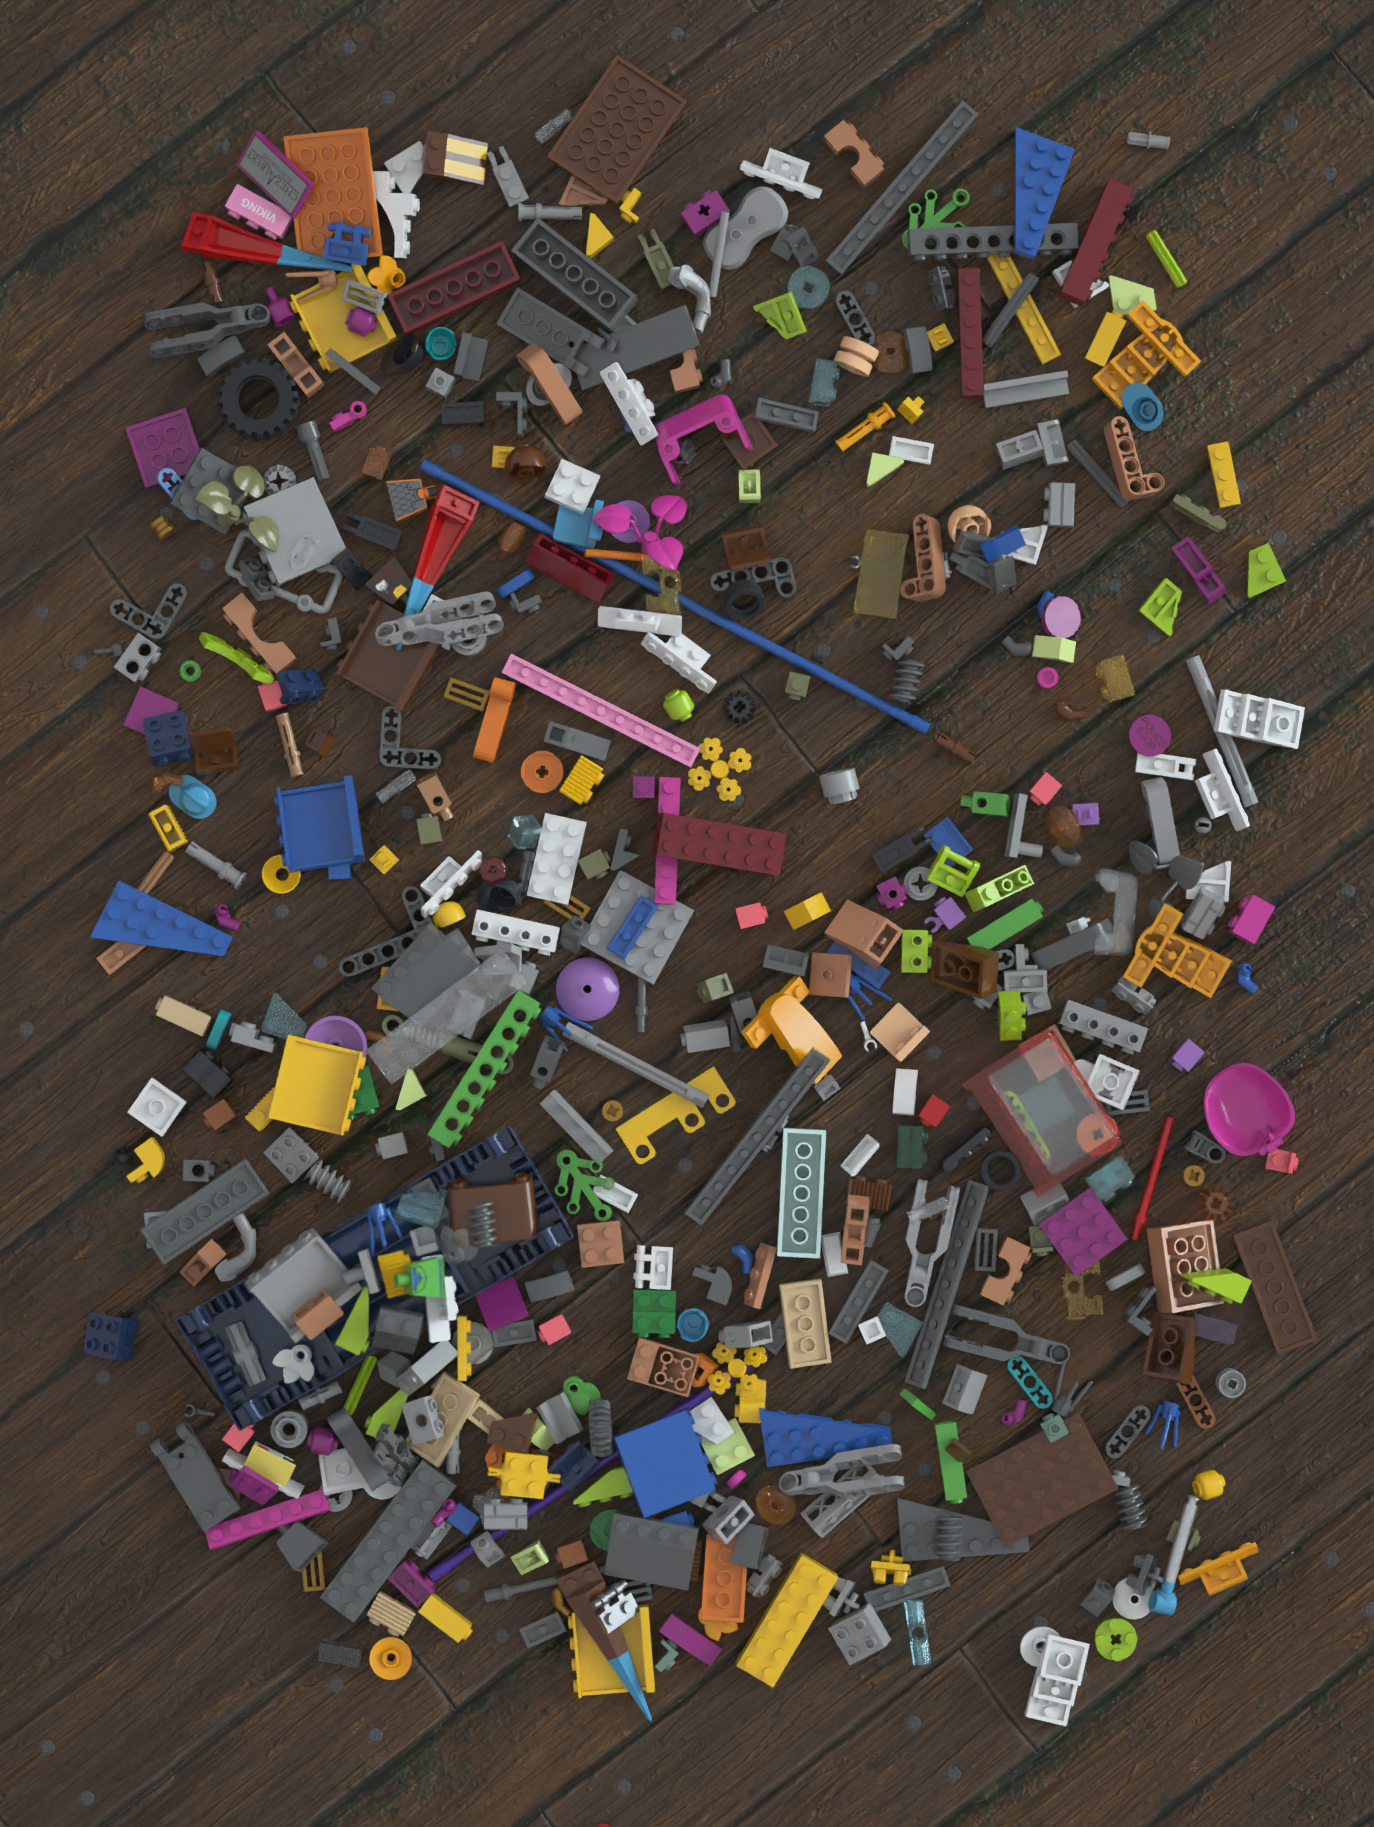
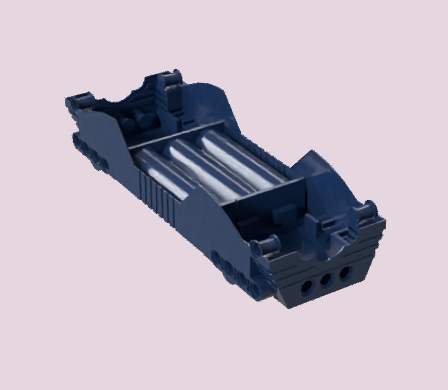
M510 1126L373 1204L374 1206L385 1203L386 1208L390 1207L391 1214L403 1237H398L386 1216L387 1220L382 1222L386 1246L383 1247L377 1223L374 1224L375 1255L371 1256L381 1289L379 1292L370 1294L369 1290V1336L367 1340L370 1343L365 1353L361 1351L358 1356L336 1345L362 1290L340 1307L344 1313L340 1318L312 1340L305 1335L296 1343L257 1296L250 1292L245 1283L249 1277L175 1320L188 1344L193 1348L210 1374L224 1402L225 1408L239 1431L336 1377L378 1351L379 1347L372 1346L381 1304L423 1312L422 1324L427 1321L425 1296L404 1294L388 1298L378 1256L403 1249L405 1254L409 1253L411 1262L421 1260L422 1257L442 1255L444 1257V1276L453 1277L456 1284L454 1298L458 1305L574 1237L556 1200L524 1145ZM518 1173L532 1174L538 1214L537 1235L534 1238L495 1242L493 1244L499 1246L476 1248L471 1245L457 1246L452 1243L450 1217L447 1216L432 1225L439 1249L417 1256L410 1231L430 1225L431 1222L411 1189L413 1186L430 1177L449 1210L447 1182L462 1179L468 1183V1187L510 1183V1180ZM368 1208L356 1214L355 1217L352 1216L345 1222L340 1223L336 1228L333 1227L327 1233L325 1232L320 1235L348 1270L361 1267L358 1255L360 1250L369 1248L370 1252ZM365 1279L359 1281L362 1288L365 1285L368 1286ZM239 1321H243L250 1340L254 1342L257 1348L259 1361L267 1378L253 1386H249L241 1366L236 1362L232 1351L233 1346L225 1330V1327ZM296 1345H306L312 1353L310 1361L314 1366L313 1377L309 1382L300 1377L292 1383H285L283 1376L284 1367L273 1364L275 1356L284 1349L292 1350ZM299 1351L298 1357L303 1359L305 1357L304 1352Z

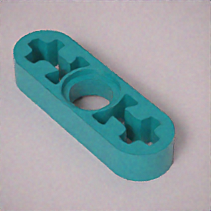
M1022 1356L1008 1359V1370L1034 1404L1041 1409L1048 1408L1053 1401L1052 1395ZM1013 1360L1017 1362L1021 1360L1020 1366L1024 1371L1027 1368L1029 1369V1372L1024 1373L1020 1379L1017 1377V1375L1021 1374L1018 1369L1011 1368ZM1027 1376H1033L1036 1379V1384L1032 1388H1027L1024 1385V1379ZM1039 1385L1042 1386V1389H1039L1041 1394L1048 1395V1397L1046 1398V1404H1044L1043 1402H1037L1039 1400V1397L1036 1393H1034L1033 1396L1030 1394V1392L1035 1391L1039 1387Z

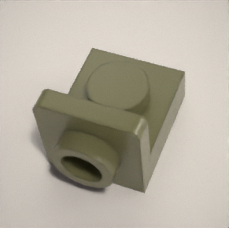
M727 973L697 983L698 995L703 1003L734 993Z
M1028 1226L1031 1252L1036 1253V1256L1049 1255V1251H1053V1246L1040 1226Z
M1173 1519L1165 1538L1166 1540L1174 1542L1179 1521ZM1191 1527L1185 1547L1189 1551L1193 1547L1196 1548L1200 1540L1199 1531Z

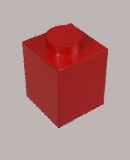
M931 1094L918 1113V1116L921 1117L919 1121L929 1128L931 1125L937 1127L950 1106Z

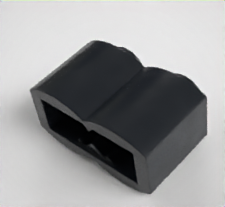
M200 1050L183 1070L207 1093L215 1098L232 1080L229 1076L231 1072L223 1064L219 1067L214 1062L216 1058L208 1050L205 1052Z

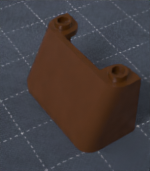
M518 1173L510 1180V1183L468 1187V1183L462 1179L447 1182L450 1229L454 1245H471V1243L477 1241V1239L470 1238V1235L476 1231L469 1229V1226L475 1222L468 1220L474 1214L467 1212V1209L473 1205L494 1203L488 1207V1209L495 1211L489 1218L496 1219V1222L490 1224V1226L497 1228L491 1235L498 1236V1239L492 1241V1243L526 1240L537 1235L538 1214L532 1174Z

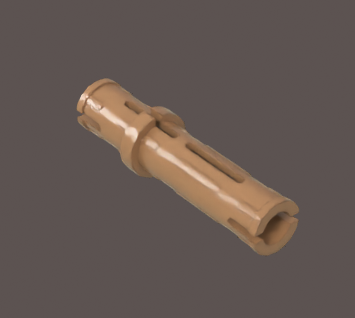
M289 713L276 715L285 750L284 759H287L290 777L304 775L299 759L301 754L300 751H297Z

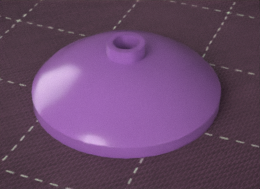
M580 958L569 963L561 971L556 983V995L560 1006L567 1014L578 1020L593 1021L604 1017L614 1008L619 997V982L613 969L605 962L596 958ZM585 985L591 986L592 990L590 993L583 991Z
M328 1016L322 1018L310 1027L305 1036V1039L329 1045L337 1043L339 1047L363 1052L362 1057H366L367 1041L363 1031L355 1022L346 1017Z

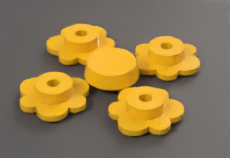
M705 738L704 743H701L698 747L700 748L699 752L702 753L703 759H710L714 762L710 767V771L704 770L702 766H699L697 770H689L688 776L690 779L688 783L693 785L695 790L701 791L704 787L710 785L709 779L712 774L713 777L722 779L721 785L717 786L719 798L722 801L728 799L734 801L736 796L741 793V788L737 785L735 779L730 781V779L725 777L729 773V767L735 769L738 773L742 772V770H749L751 768V755L749 753L746 754L745 749L738 748L736 752L730 753L731 759L727 764L723 760H718L719 754L723 752V748L720 747V740L718 738Z
M717 1343L716 1349L712 1351V1356L720 1364L724 1362L729 1363L728 1373H722L718 1370L715 1372V1375L711 1374L707 1379L710 1384L709 1389L721 1395L726 1389L731 1387L729 1382L731 1376L735 1378L741 1377V1383L738 1385V1388L742 1391V1395L746 1398L751 1395H758L759 1389L763 1386L762 1381L757 1379L755 1374L751 1376L744 1374L747 1370L746 1365L759 1367L760 1364L767 1361L766 1349L759 1347V1345L749 1347V1349L744 1351L745 1358L743 1362L740 1359H734V1355L737 1353L736 1348H726L725 1343Z

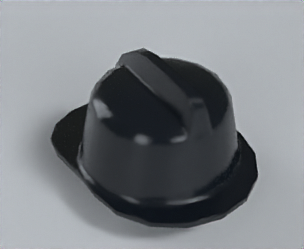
M414 334L407 335L386 352L381 361L383 373L393 374L401 368L411 370L420 364L421 360L427 355V352L418 343L417 336Z
M501 878L494 884L481 888L477 893L476 900L484 910L491 913H502L519 908L522 904V884L520 881L515 882L509 878Z

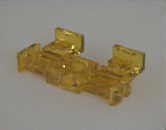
M641 555L643 574H649V571L656 570L660 578L661 594H658L659 597L645 595L647 612L671 615L682 614L684 611H680L678 592H682L680 570L672 571L655 562L649 555ZM668 576L675 578V587L668 588L665 585V579Z
M1099 1260L1094 1263L1095 1271H1093V1265L1080 1273L1082 1275L1078 1276L1071 1274L1073 1272L1064 1261L1065 1276L1062 1277L1063 1297L1067 1298L1069 1316L1065 1318L1067 1320H1082L1088 1315H1103L1102 1296L1095 1295L1091 1299L1084 1296L1082 1276L1086 1275V1272L1100 1275ZM1071 1281H1076L1079 1285L1078 1290L1074 1293L1068 1290V1284Z

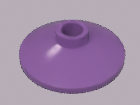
M631 500L619 502V505L626 506L631 510V517L629 519L634 520L640 535L643 536L648 532L650 518L645 507ZM632 525L624 533H611L617 540L625 543H633L638 539Z

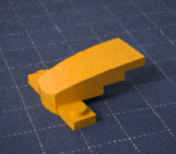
M1143 300L1127 314V317L1143 334L1130 343L1091 379L1119 409L1124 407L1122 403L1124 389L1133 383L1146 385L1167 360L1184 377L1201 362L1183 343L1181 334L1176 327L1168 321L1161 319Z
M1165 903L1154 923L1146 927L1140 934L1136 944L1135 956L1123 978L1142 987L1155 966L1169 977H1174L1189 988L1193 987L1211 998L1232 960L1198 942L1175 933L1174 930L1181 920L1183 913Z
M794 976L779 993H775L765 1000L758 1011V1015L741 1033L750 1047L755 1049L772 1033L780 1049L787 1051L796 1067L812 1047L819 1050L830 1058V1062L813 1083L817 1084L842 1057V1054L819 1023L800 1004L810 992L801 977Z

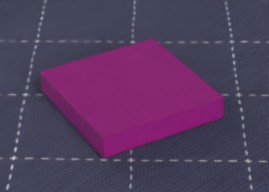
M140 686L123 725L145 734L143 724L145 718L175 712L180 703Z
M514 1277L494 1284L475 1295L489 1332L529 1316Z

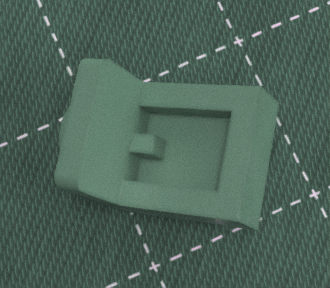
M1052 1412L1042 1417L1043 1422L1040 1423V1426L1050 1442H1054L1069 1433L1059 1414L1054 1415Z
M663 1636L660 1642L668 1650L655 1663V1667L660 1672L664 1669L668 1671L675 1664L674 1658L679 1654L677 1650L678 1645Z

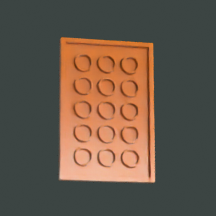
M368 127L283 136L286 157L315 184L299 214L294 218L297 250L323 258L326 237H335V232L328 231L329 222H344L348 226L355 227L356 225H361L365 229H371L370 238L362 237L361 243L369 244L367 257L382 256ZM344 233L343 240L353 241L354 235Z

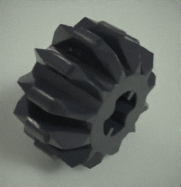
M738 690V697H735L734 693L730 692L729 695L732 700L724 698L723 701L729 704V706H722V710H729V712L724 714V718H728L730 715L733 716L730 724L734 723L735 718L738 719V726L742 725L743 718L749 724L750 720L747 715L755 718L756 714L750 710H757L758 706L750 705L756 699L753 697L747 700L750 694L748 691L744 697H741V690ZM738 702H741L742 706L745 705L746 709L742 710V713H737V710L734 711L733 706H737Z

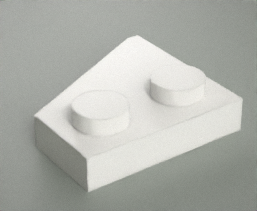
M420 141L384 163L388 171L392 173V177H395V182L402 193L411 194L414 186L421 178L424 146Z
M712 1397L689 1411L695 1422L692 1425L693 1430L718 1445L735 1434Z

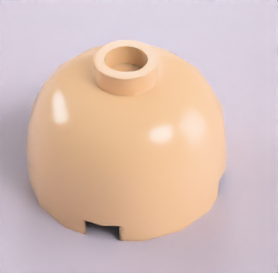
M964 505L954 510L950 515L947 528L949 536L955 543L961 530L988 536L991 530V522L980 508L973 505Z

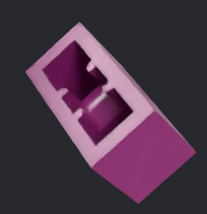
M717 190L705 192L700 196V201L695 204L690 202L682 208L681 218L694 238L715 223H718L721 211L729 212L730 215L729 208ZM701 208H703L704 210L709 209L708 216H705L704 214L700 215Z

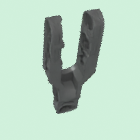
M197 303L146 313L143 318L145 328L148 330L213 320L218 324L212 330L185 334L184 337L164 338L162 341L150 343L148 345L149 356L161 358L212 349L225 336L242 334L250 329L266 326L270 321V312L266 306L258 303L223 309L215 308L206 303Z
M957 1304L952 1305L950 1314L1015 1331L1018 1336V1342L1013 1349L1005 1350L945 1335L942 1343L943 1346L1000 1361H1006L1023 1355L1055 1364H1063L1070 1357V1350L1066 1344L1024 1333L1012 1318Z

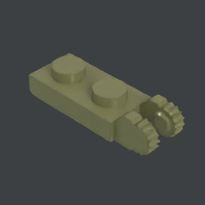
M653 228L649 231L651 238L656 244L655 246L649 248L642 234L638 236V239L658 285L663 290L672 286L668 280L670 269L674 266L663 242H660Z
M1176 494L1170 502L1171 507L1211 531L1219 533L1227 525L1224 518L1222 519L1219 515H1210L1208 509L1200 505L1197 507L1185 495L1181 494L1179 496Z

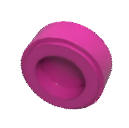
M1044 667L1037 674V682L1043 688H1052L1058 682V673L1051 667Z
M739 1470L728 1480L727 1485L732 1490L747 1474L743 1470Z

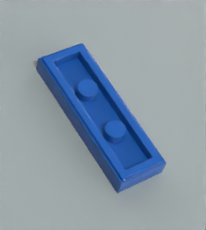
M640 895L606 949L624 960L659 906Z
M836 941L827 951L828 954L852 955L851 970L877 989L881 987L891 973L882 965L875 970Z

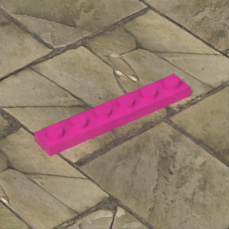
M659 777L658 813L679 815L681 778ZM656 856L654 904L675 905L677 859Z
M323 1489L300 1496L298 1499L294 1498L217 1524L205 1532L209 1549L214 1550L330 1511L328 1497L324 1494Z

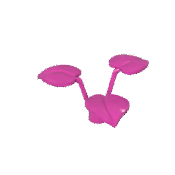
M672 495L656 498L652 503L651 510L655 516L660 518L658 519L655 532L648 531L643 536L640 535L634 520L629 519L631 517V510L626 506L612 504L596 513L593 522L609 533H624L631 524L638 538L637 541L641 543V552L646 556H650L651 559L661 566L672 571L677 570L683 555V546L672 537H665L660 540L658 532L663 520L668 524H676L684 518L687 505L683 498Z

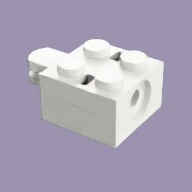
M1099 1054L1095 1064L1080 1059L1075 1061L1071 1068L1072 1075L1076 1079L1087 1083L1083 1094L1123 1111L1140 1073L1137 1069Z

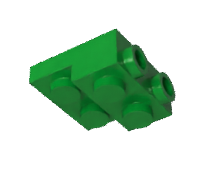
M369 1066L364 1067L363 1070L359 1069L357 1077L361 1078L358 1091L354 1090L352 1097L356 1099L354 1110L349 1111L347 1119L356 1118L355 1114L364 1112V1115L377 1112L376 1108L380 1107Z
M634 1289L633 1333H637V1337H650V1333H658L659 1338H671V1334H675L676 1290Z

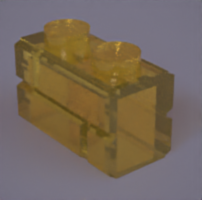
M1124 654L1097 662L1098 666L1095 667L1098 679L1102 678L1104 687H1101L1104 699H1108L1109 703L1135 695Z

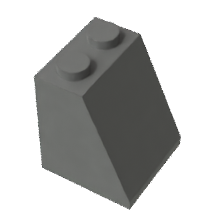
M381 1304L372 1346L414 1354L420 1334L423 1312Z

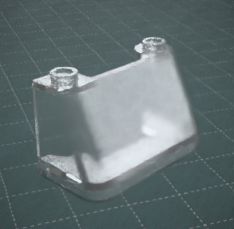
M1098 869L1095 873V881L1100 882L1105 892L1115 893L1113 934H1101L1095 940L1094 949L1090 950V955L1125 957L1132 952L1134 945L1138 880L1132 873Z

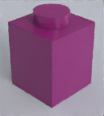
M633 776V799H654L655 777Z

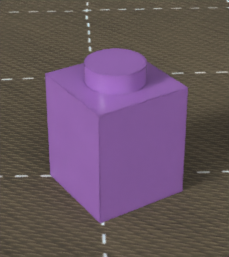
M1186 1038L1170 1058L1174 1061L1172 1065L1180 1072L1183 1070L1189 1072L1205 1052L1190 1039Z

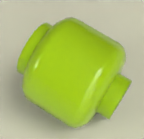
M675 689L664 697L663 707L672 720L680 719L682 722L692 716L691 712L694 709V703L686 691Z

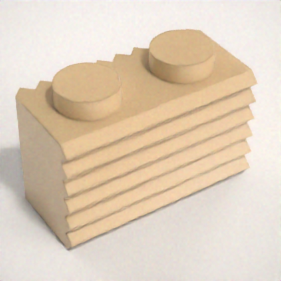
M379 1591L367 1616L370 1617L369 1621L377 1626L383 1624L388 1627L387 1631L398 1637L399 1634L404 1636L417 1611Z

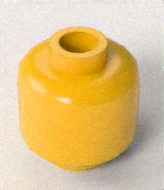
M1208 1470L1197 1474L1192 1482L1195 1495L1203 1500H1209L1222 1495L1223 1487L1225 1486L1224 1477L1215 1470Z

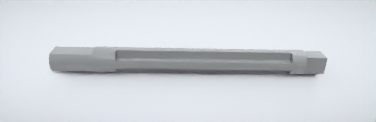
M1198 655L1186 660V663L1214 729L1218 701L1201 658ZM1215 732L1244 806L1248 807L1258 803L1232 736Z
M570 1022L566 1025V1028L572 1035L568 1036L563 1032V1036L674 1092L697 1106L704 1107L709 1097L705 1092L676 1079Z

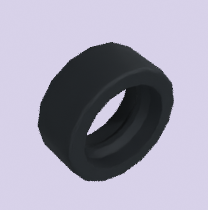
M752 580L735 581L725 589L723 594L726 612L736 620L752 619L763 610L765 605L761 587ZM749 594L756 596L752 602L746 605L732 604L735 598L741 595Z
M996 1150L988 1153L982 1159L980 1176L983 1182L991 1189L997 1191L1007 1190L1017 1183L1020 1176V1165L1017 1158L1011 1153ZM1004 1158L1010 1162L1012 1175L1008 1181L997 1183L990 1179L988 1166L992 1160Z

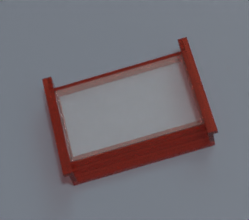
M1048 1028L962 1083L966 1090L971 1089L1015 1158H1017L1019 1164L1034 1185L1033 1192L1037 1197L1123 1143L1121 1141L1123 1136L1054 1031H1049Z

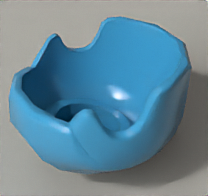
M690 1308L679 1315L677 1328L682 1339L695 1342L706 1335L709 1329V1321L702 1310Z

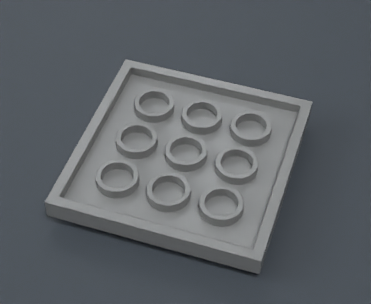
M620 870L590 923L591 929L584 935L581 945L654 985L694 910L676 901L675 905L656 904L659 906L626 958L624 960L606 948L640 895L654 903L655 889Z

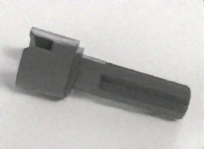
M313 420L296 426L300 442L306 444L317 479L321 481L329 478L318 443V439L321 436L316 421Z

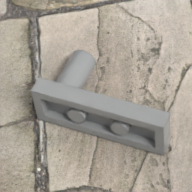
M1014 794L1004 857L1017 858L1018 854L1040 858L1042 855V845L1020 842L1028 795Z

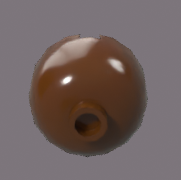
M521 444L508 453L505 459V477L509 476L510 481L519 483L532 482V478L537 476L538 480L542 479L547 474L546 460L538 449L530 447L528 444Z

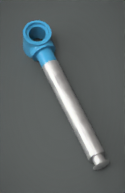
M1187 1496L1188 1502L1184 1504L1164 1573V1581L1160 1588L1151 1593L1148 1607L1150 1612L1172 1616L1175 1612L1177 1598L1173 1589L1197 1509L1196 1501L1199 1498L1195 1496Z

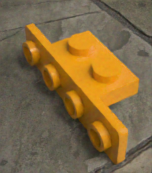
M1250 1542L1244 1543L1236 1551H1226L1219 1556L1220 1558L1213 1561L1209 1559L1202 1562L1197 1568L1183 1570L1181 1575L1178 1576L1180 1585L1201 1578L1208 1595L1211 1596L1247 1580V1574L1240 1560L1258 1552L1256 1542L1252 1544Z

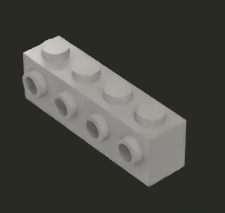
M1066 1000L1058 1024L1063 1025L1062 1030L1074 1033V1030L1083 1032L1082 1037L1094 1040V1037L1102 1039V1044L1114 1047V1044L1122 1046L1121 1051L1132 1055L1135 1051H1141L1148 1031L1146 1027L1071 1000Z

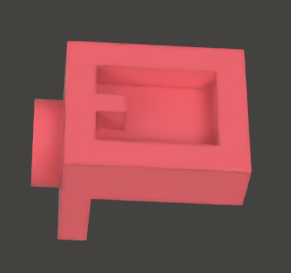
M1277 1149L1272 1153H1267L1264 1168L1292 1174L1293 1170L1297 1169L1298 1158H1296V1153Z

